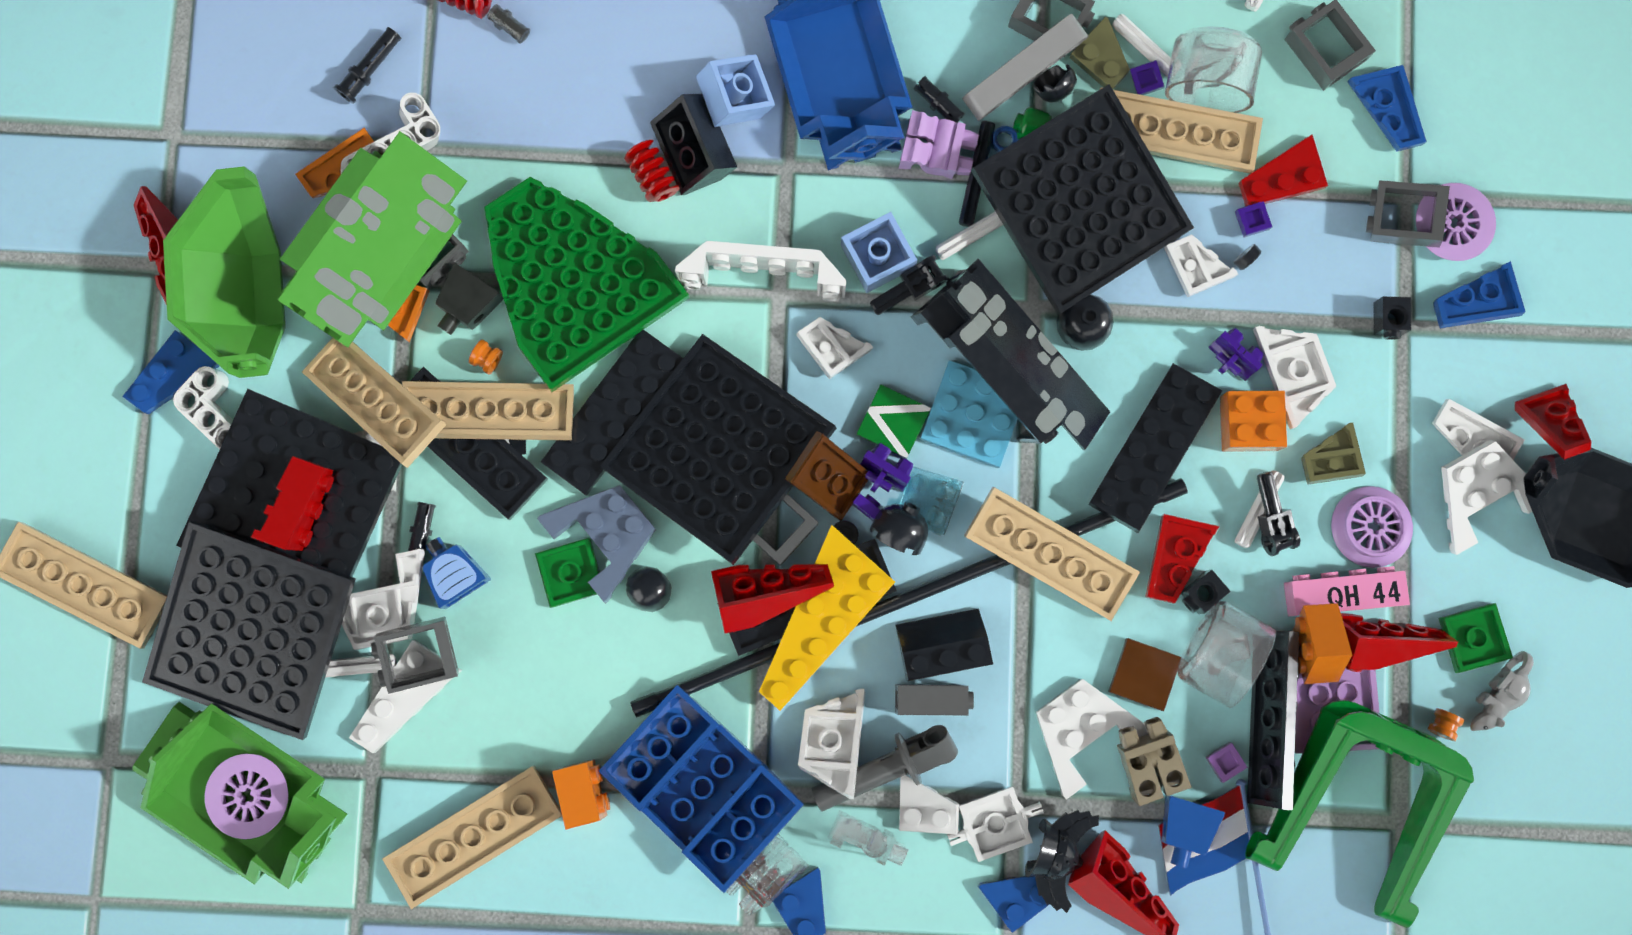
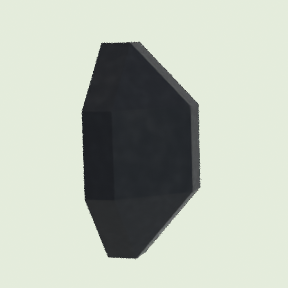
M1594 448L1565 460L1558 453L1538 457L1523 478L1525 495L1551 558L1625 588L1632 587V463Z

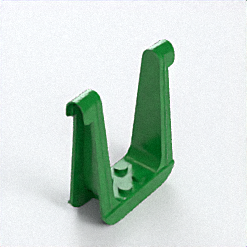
M1347 700L1331 701L1321 707L1320 714L1295 769L1292 810L1278 809L1268 834L1259 831L1254 832L1246 847L1245 856L1256 863L1279 871L1353 745L1360 741L1367 740L1375 744V747L1389 754L1394 752L1402 756V759L1416 766L1422 763L1423 776L1374 906L1375 915L1402 927L1409 928L1419 913L1418 907L1414 903L1409 902V899L1470 784L1474 782L1473 769L1464 756L1446 747L1442 742L1428 734L1358 703Z

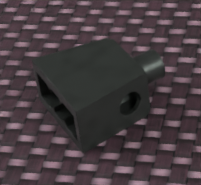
M455 263L436 300V305L446 312L437 326L449 335L453 334L460 322L473 330L502 302L503 297L498 291Z

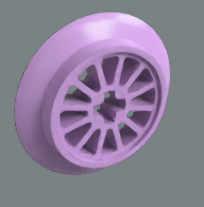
M1462 183L1442 184L1450 186L1444 228L1446 235L1440 248H1427L1435 255L1451 261L1472 259L1485 251L1493 240L1496 230L1495 212L1489 200L1474 187ZM1424 196L1418 206L1416 213L1417 232L1430 233L1434 197ZM1455 202L1459 203L1457 209L1455 208ZM1464 206L1469 209L1466 213L1462 211ZM1472 213L1474 218L1468 219L1467 215ZM1453 218L1458 220L1457 227L1455 228L1450 226ZM1468 224H1475L1476 227L1473 228V227L1469 226ZM1451 236H1452V240H1453V245H1452V244H1449V241H1450V239H1451Z
M1374 486L1357 488L1346 494L1339 501L1333 512L1331 522L1333 539L1341 553L1355 564L1370 568L1390 565L1397 561L1410 545L1413 535V523L1410 512L1404 502L1389 490ZM1372 503H1376L1375 512L1373 511ZM1365 504L1367 514L1361 509V505ZM1384 506L1387 508V511L1381 516L1382 507ZM1356 512L1362 520L1354 518V513ZM1392 513L1395 520L1386 522L1385 519ZM1373 519L1374 523L1380 527L1379 530L1374 531V534L1373 529L1368 528V523H1372ZM1351 522L1359 524L1360 528L1352 529ZM1396 524V530L1387 528V525ZM1361 531L1362 535L1356 540L1353 533ZM1385 533L1394 535V540L1392 541ZM1367 537L1366 546L1363 547L1360 543ZM1381 539L1387 544V547L1384 549ZM1373 541L1375 542L1376 551L1371 549Z
M240 754L226 759L212 772L206 785L205 806L209 818L220 831L234 838L252 839L268 833L280 822L287 808L288 787L282 772L273 762L259 755ZM244 771H248V778H247V780H246L245 775H244V773H243ZM255 772H256V773L260 774V776H259V778L256 780V782L254 783ZM235 775L237 776L239 784L233 780V777ZM266 779L268 785L263 788H259L263 780ZM230 785L235 789V792L227 791V786ZM250 789V795L254 799L245 802L246 797L242 793ZM271 789V796L262 795L263 791ZM226 795L233 796L234 800L227 803ZM261 800L270 801V806L268 807ZM236 803L237 807L232 813L229 806ZM258 808L264 811V815H260ZM243 809L242 819H240L237 815ZM250 811L254 820H249Z

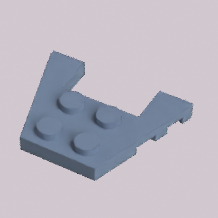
M620 485L540 515L537 518L553 539H556L573 524L579 522L608 558L611 564L588 582L605 604L610 600L613 591L626 576L625 573L633 561L638 558L656 530Z

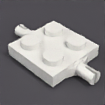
M1011 786L960 804L959 810L963 819V829L959 830L958 834H947L950 845L953 846L968 841L973 847L977 861L980 862L1033 843L1028 830V818L1044 814L1041 803L1038 802L1023 807L1017 799L1014 788Z

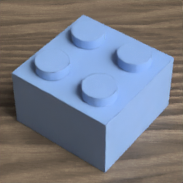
M756 54L710 61L696 75L714 127L761 119L775 106Z
M891 212L841 237V247L866 293L898 278L902 273L917 264V258Z

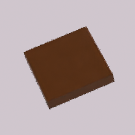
M1126 638L1108 692L1164 711L1182 657Z

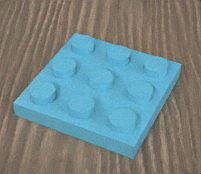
M949 360L920 440L1000 468L1018 418L975 369Z

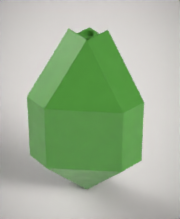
M245 166L216 169L163 240L167 320L228 374L238 378L264 376L269 373L286 328L284 304L276 300L283 291L281 250L256 175Z

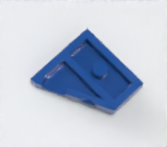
M819 867L780 890L772 898L773 903L793 935H824L826 933L821 872Z
M1025 875L995 882H983L977 885L1012 933L1048 906L1042 895H1038L1035 877L1028 878Z

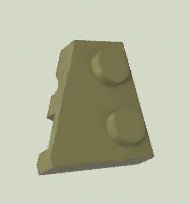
M1105 16L1088 35L1089 37L1071 53L1069 58L1101 86L1105 87L1110 84L1112 89H1114L1128 74L1130 69L1110 21Z
M1353 422L1345 425L1337 433L1331 435L1320 445L1314 447L1301 457L1307 485L1363 477L1366 474Z

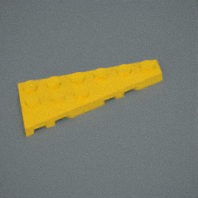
M831 525L815 564H828L834 587L795 607L759 690L779 711L783 709L895 583L891 577L833 525Z

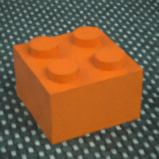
M1227 391L1220 396L1222 452L1279 451L1287 447L1285 391Z
M1338 603L1303 605L1299 617L1295 619V626L1292 630L1299 632L1298 673L1302 674L1304 684L1339 682L1352 656Z
M595 759L552 771L565 830L598 822L608 816L607 810H610V801L608 794L602 793L600 782L604 781V777L599 772L601 765H596Z

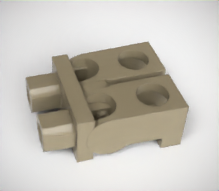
M1154 717L1144 722L1148 734L1138 737L1134 726H1128L1119 730L1121 744H1118L1117 748L1130 785L1131 797L1139 806L1164 798L1163 793L1166 796H1170L1192 788L1175 744L1174 736L1166 729L1159 717Z

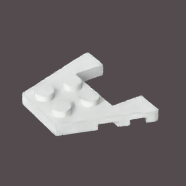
M1488 440L1441 467L1445 503H1448L1449 518L1446 519L1447 529L1451 532L1449 550L1453 554L1458 555L1478 543L1468 517L1514 491L1522 512L1527 514L1532 512L1525 495L1523 478L1526 473L1496 441Z
M424 549L395 554L400 580L399 584L351 594L342 627L354 650L371 647V642H375L374 637L376 633L415 623L425 554ZM413 634L387 640L386 643L412 639Z
M1084 679L1077 681L1035 712L1060 785L1061 794L1066 800L1087 785L1071 763L1070 758L1115 725L1119 729L1134 726L1138 737L1148 734L1142 721Z

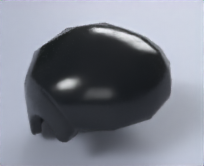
M1068 64L1066 65L1067 70L1062 69L1059 65L1053 66L1033 82V88L1039 97L1046 102L1062 101L1072 93L1077 83L1074 70Z
M645 566L637 569L629 576L626 583L627 596L642 611L655 612L662 609L670 600L671 584L667 577L657 568Z

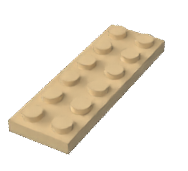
M1113 90L1151 155L1250 174L1254 171L1263 118Z
M332 338L302 371L306 377L406 468L414 462L447 425L354 342L349 347H346Z
M402 381V385L447 424L435 438L572 440L574 384H564L551 393L546 384Z
M993 486L964 535L971 541L1110 621L1114 618L1140 573L1138 570Z
M24 522L16 524L0 553V578L140 649L145 648L161 619L167 598L166 594Z
M534 765L382 858L410 909H413L560 818L562 813Z

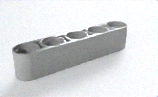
M1073 14L1068 15L968 92L962 100L976 119L980 121L1089 37Z

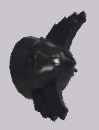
M1076 810L1069 814L1065 812L1053 824L1046 819H1042L1039 823V829L1044 833L1043 842L1040 845L1041 849L1037 860L1027 861L1025 875L1028 878L1035 877L1038 895H1042L1046 904H1050L1056 911L1062 908L1067 913L1072 906L1066 894L1065 881L1066 876L1083 866V859L1077 848L1080 838L1092 827L1099 825V815L1092 816L1090 811L1079 812V810Z

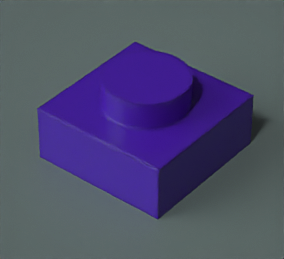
M1157 60L1130 69L1137 94L1146 95L1165 88Z
M1264 201L1239 208L1235 211L1243 238L1268 231L1272 228Z
M859 494L852 505L873 521L880 511L878 507L881 504L869 494L866 497Z

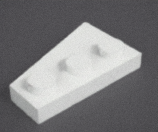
M1451 399L1445 400L1432 422L1437 430L1461 455L1488 440L1496 441L1514 460L1525 439Z

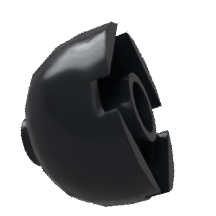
M1092 294L1081 299L1061 314H1058L1056 320L1057 331L1061 339L1067 345L1070 344L1081 351L1093 350L1102 345L1110 336L1114 324L1113 312L1108 303L1101 297Z
M905 502L904 505L891 504L882 508L873 520L870 532L872 533L876 530L878 532L876 538L897 551L904 553L906 548L914 550L912 555H919L928 537V524L919 513V507L910 502Z

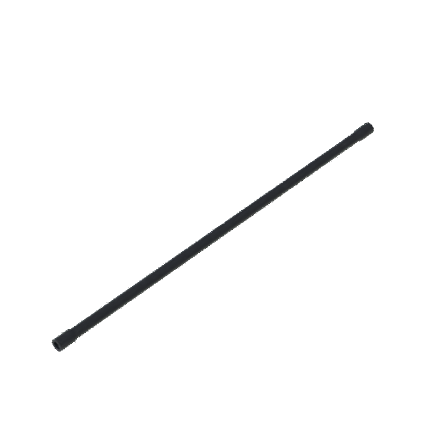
M1180 478L1168 483L1155 505L1187 494L1188 490L1183 479ZM1100 512L1064 528L1077 536H1081L1113 523L1115 520ZM994 555L876 603L857 626L1011 563ZM780 643L676 685H679L689 695L771 662ZM676 685L631 701L630 704L636 718L654 711Z

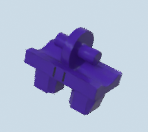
M1236 328L1228 332L1224 331L1208 347L1217 355L1215 358L1223 364L1218 371L1223 374L1229 369L1235 376L1239 375L1246 381L1262 367L1263 364L1260 361L1264 353L1254 346L1246 350L1240 344L1244 339L1243 334Z
M879 443L872 451L868 450L860 464L868 470L865 478L874 483L870 491L875 493L881 487L889 492L893 486L903 492L911 479L909 475L914 464L902 457L895 467L886 462L891 450L882 443Z

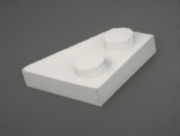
M1192 234L1164 247L1187 298L1238 275L1237 270L1226 266L1218 259L1219 256L1212 250L1206 249L1202 242Z
M821 317L796 334L828 379H831L873 349L870 343H863L850 336L851 333L842 328L834 327L832 323Z
M910 775L902 776L900 780L899 831L958 834L959 804L948 797L940 795L929 786L923 784L917 786Z

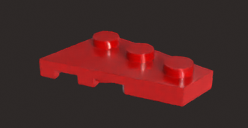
M1313 134L1238 183L1245 207L1263 201L1264 204L1303 195L1325 189L1328 186Z
M1567 384L1515 402L1514 410L1564 460L1591 450L1592 441L1583 420L1579 418L1576 412V404L1569 396Z
M1163 514L1161 516L1145 597L1172 604L1176 603L1190 579L1192 571L1205 553L1206 547L1220 526Z

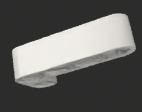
M410 92L405 94L400 100L399 115L405 126L362 149L369 153L375 150L383 155L393 139L401 131L427 151L437 145L440 136V125L424 98L417 93ZM407 105H415L420 111L410 113L405 107ZM429 128L434 132V135L432 137H425L420 133V130ZM358 150L349 154L342 160L341 174L348 166L350 161L353 159V157L356 155Z
M204 366L197 369L177 390L173 402L177 410L220 449L233 419L215 401L226 391L229 380L224 372ZM211 375H214V383L208 387L207 380ZM194 395L195 403L189 408L188 400ZM214 414L215 422L209 427L208 418Z

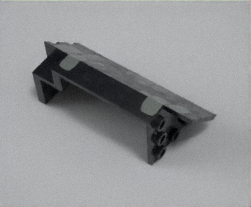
M979 259L957 278L952 279L911 316L917 325L927 322L949 348L956 347L1026 427V430L1017 438L1020 443L1041 444L1044 442L1047 444L1058 435L1059 432L1056 429L1062 426L1081 449L1086 450L1110 414V410Z

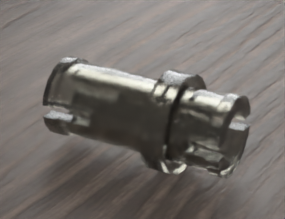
M498 4L490 9L487 19L494 22V26L498 30L503 29L517 40L519 44L527 39L530 29L515 19L511 11L502 9Z

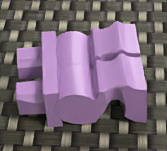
M912 110L898 169H911L914 164H918L927 174L944 176L951 179L954 174L969 176L973 159L959 156L960 149L975 151L979 134L966 130L965 123L938 119L937 116L930 117L924 112ZM920 138L926 139L927 143L922 142Z

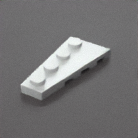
M412 640L393 671L397 680L444 667L441 656L416 640ZM453 678L388 694L386 686L382 687L349 738L371 753H376Z

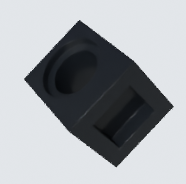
M1383 296L1373 302L1374 335H1384L1386 340L1401 339L1402 335L1411 331V297ZM1388 313L1395 316L1397 320L1396 325L1390 323Z
M1211 569L1204 571L1181 592V595L1184 597L1182 602L1192 613L1205 614L1231 591ZM1200 586L1205 587L1209 592V597L1205 602L1201 601L1197 596V590Z

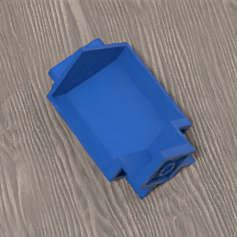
M778 0V5L764 18L800 139L819 140L828 170L839 168L841 164L848 160H854V163L875 158L876 154L880 151H891L893 153L902 150L899 140L903 139L904 135L898 116L913 107L880 0Z

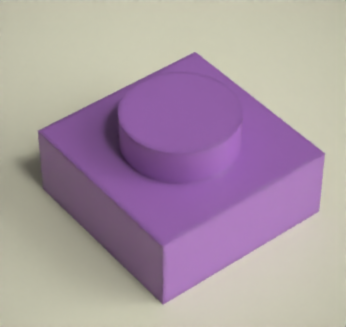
M1231 742L1205 757L1222 783L1248 768Z

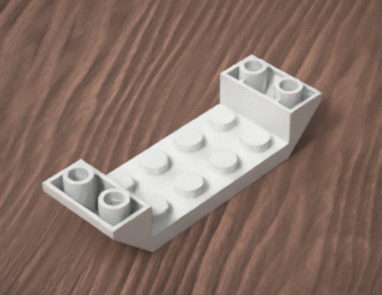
M706 241L676 265L675 269L678 281L681 285H684L685 289L700 290V287H707L709 265L721 271H728L730 267L741 268V271L746 273L769 270V273L772 275H785L786 272L797 273V276L811 278L813 274H818L817 296H821L823 300L831 302L839 301V298H845L846 279L821 250Z

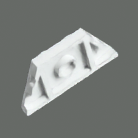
M1264 326L1255 327L1253 332L1260 350L1264 353L1263 359L1275 391H1285L1286 421L1289 429H1294L1336 387L1317 334L1295 333L1292 330L1266 329Z
M865 689L855 690L856 693L841 699L839 697L834 698L824 705L813 706L806 709L804 713L798 760L799 769L849 799H854Z

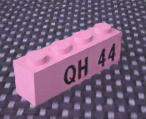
M1394 566L1377 568V573L1367 574L1366 569L1349 570V576L1339 577L1338 572L1320 573L1321 579L1312 580L1310 579V574L1292 576L1293 581L1284 583L1288 617L1299 616L1303 605L1338 603L1340 612L1410 605L1406 572H1395Z

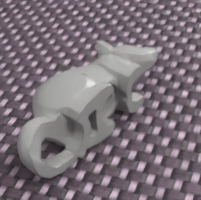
M1521 651L1514 655L1490 681L1491 692H1483L1476 698L1475 701L1484 704V708L1472 720L1470 725L1471 731L1504 727L1505 721L1503 718L1509 711L1520 707L1528 700L1531 690L1528 674L1534 663L1533 657L1529 653ZM1523 661L1518 669L1513 672L1511 671L1516 664Z

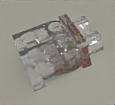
M840 810L828 835L830 844L841 848L843 842L846 841L862 848L867 856L875 858L877 863L884 866L887 860L902 866L909 850L905 844L896 841L897 838L893 832L884 829L882 833L876 826Z
M779 833L726 891L730 896H733L741 886L747 891L748 895L739 903V906L747 915L754 914L761 907H768L799 874H802L810 866L792 847H787L789 844Z

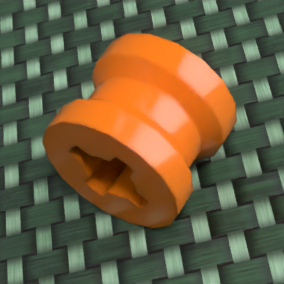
M482 339L472 350L469 364L474 367H482L483 372L489 375L498 366L503 351L499 348H491L489 343Z
M1436 708L1434 723L1429 724L1427 730L1442 738L1456 742L1458 737L1456 731L1458 727L1463 725L1464 719L1451 712Z

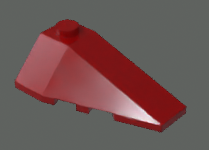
M141 186L134 202V209L142 236L149 238L150 251L148 252L150 262H156L159 275L155 276V281L166 303L163 240L178 219L147 186Z
M794 564L789 569H775V565H765L764 569H749L748 565H736L711 571L725 634L755 627L834 587L828 564Z
M1341 613L1352 652L1346 669L1353 672L1381 669L1455 648L1458 644V641L1442 629L1414 624H1406L1405 628H1402L1385 619H1379L1377 624L1363 621L1362 615Z
M1106 830L1102 831L1081 855L1083 866L1071 873L1068 885L1089 904L1144 935H1177L1179 929L1178 922L1161 898L1157 895L1153 896L1144 883L1147 879L1142 871L1137 873L1128 861L1131 856L1127 850Z

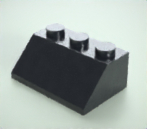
M682 94L650 122L676 185L680 188L681 196L721 181L737 168L721 127H714L703 94Z
M979 608L895 625L906 681L993 665L989 640Z

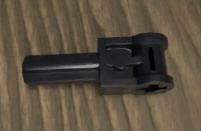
M929 256L916 266L902 273L900 278L903 282L873 299L870 305L875 314L880 315L910 296L916 301L946 283L949 277L942 273L935 262L937 260L936 256Z
M1260 473L1257 475V482L1265 510L1264 515L1258 516L1262 533L1261 541L1266 553L1270 556H1275L1281 550L1298 548L1301 541L1299 533L1295 528L1291 509H1282L1273 473Z

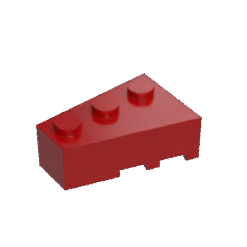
M292 456L276 487L279 490V494L274 506L267 505L264 514L268 515V518L261 531L255 529L251 538L284 550L302 551L304 547H307L313 535L311 527L314 519L317 520L323 510V504L321 503L323 496L332 487L334 480L332 476L333 470Z

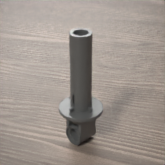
M935 725L906 740L900 733L895 734V741L898 747H895V751L857 767L854 797L908 774L917 786L922 784L920 774L953 761L958 754V749L947 728L943 725ZM824 783L812 787L814 799L822 812L850 800Z

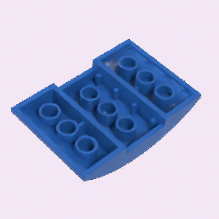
M676 685L599 770L635 808L642 811L682 850V853L723 893L731 887L804 806L801 800L751 750L679 685Z

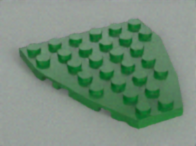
M532 177L527 178L484 207L491 245L492 263L518 347L551 393L689 299L688 292L656 251L650 247H645L636 241L634 236L629 233L626 234L615 227L612 221L587 204L577 199L574 201L562 195L561 191L553 187H546L542 182Z

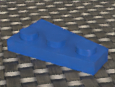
M1403 65L1351 77L1347 81L1396 152L1422 146L1427 142Z
M1511 261L1492 272L1480 276L1479 279L1437 298L1433 302L1440 329L1519 317L1526 312Z
M175 330L122 397L149 415L174 398L177 390L197 369L204 366L216 369L219 365L191 340Z

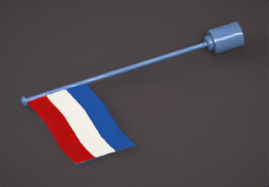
M1244 779L1237 780L1236 787L1223 795L1201 804L1223 811L1225 814L1207 854L1201 855L1192 852L1188 868L1170 863L1175 846L1162 842L1163 822L1158 825L1170 896L1189 883L1226 871L1246 859V847L1253 834L1245 790L1247 782ZM1252 861L1264 934L1271 935L1259 865Z

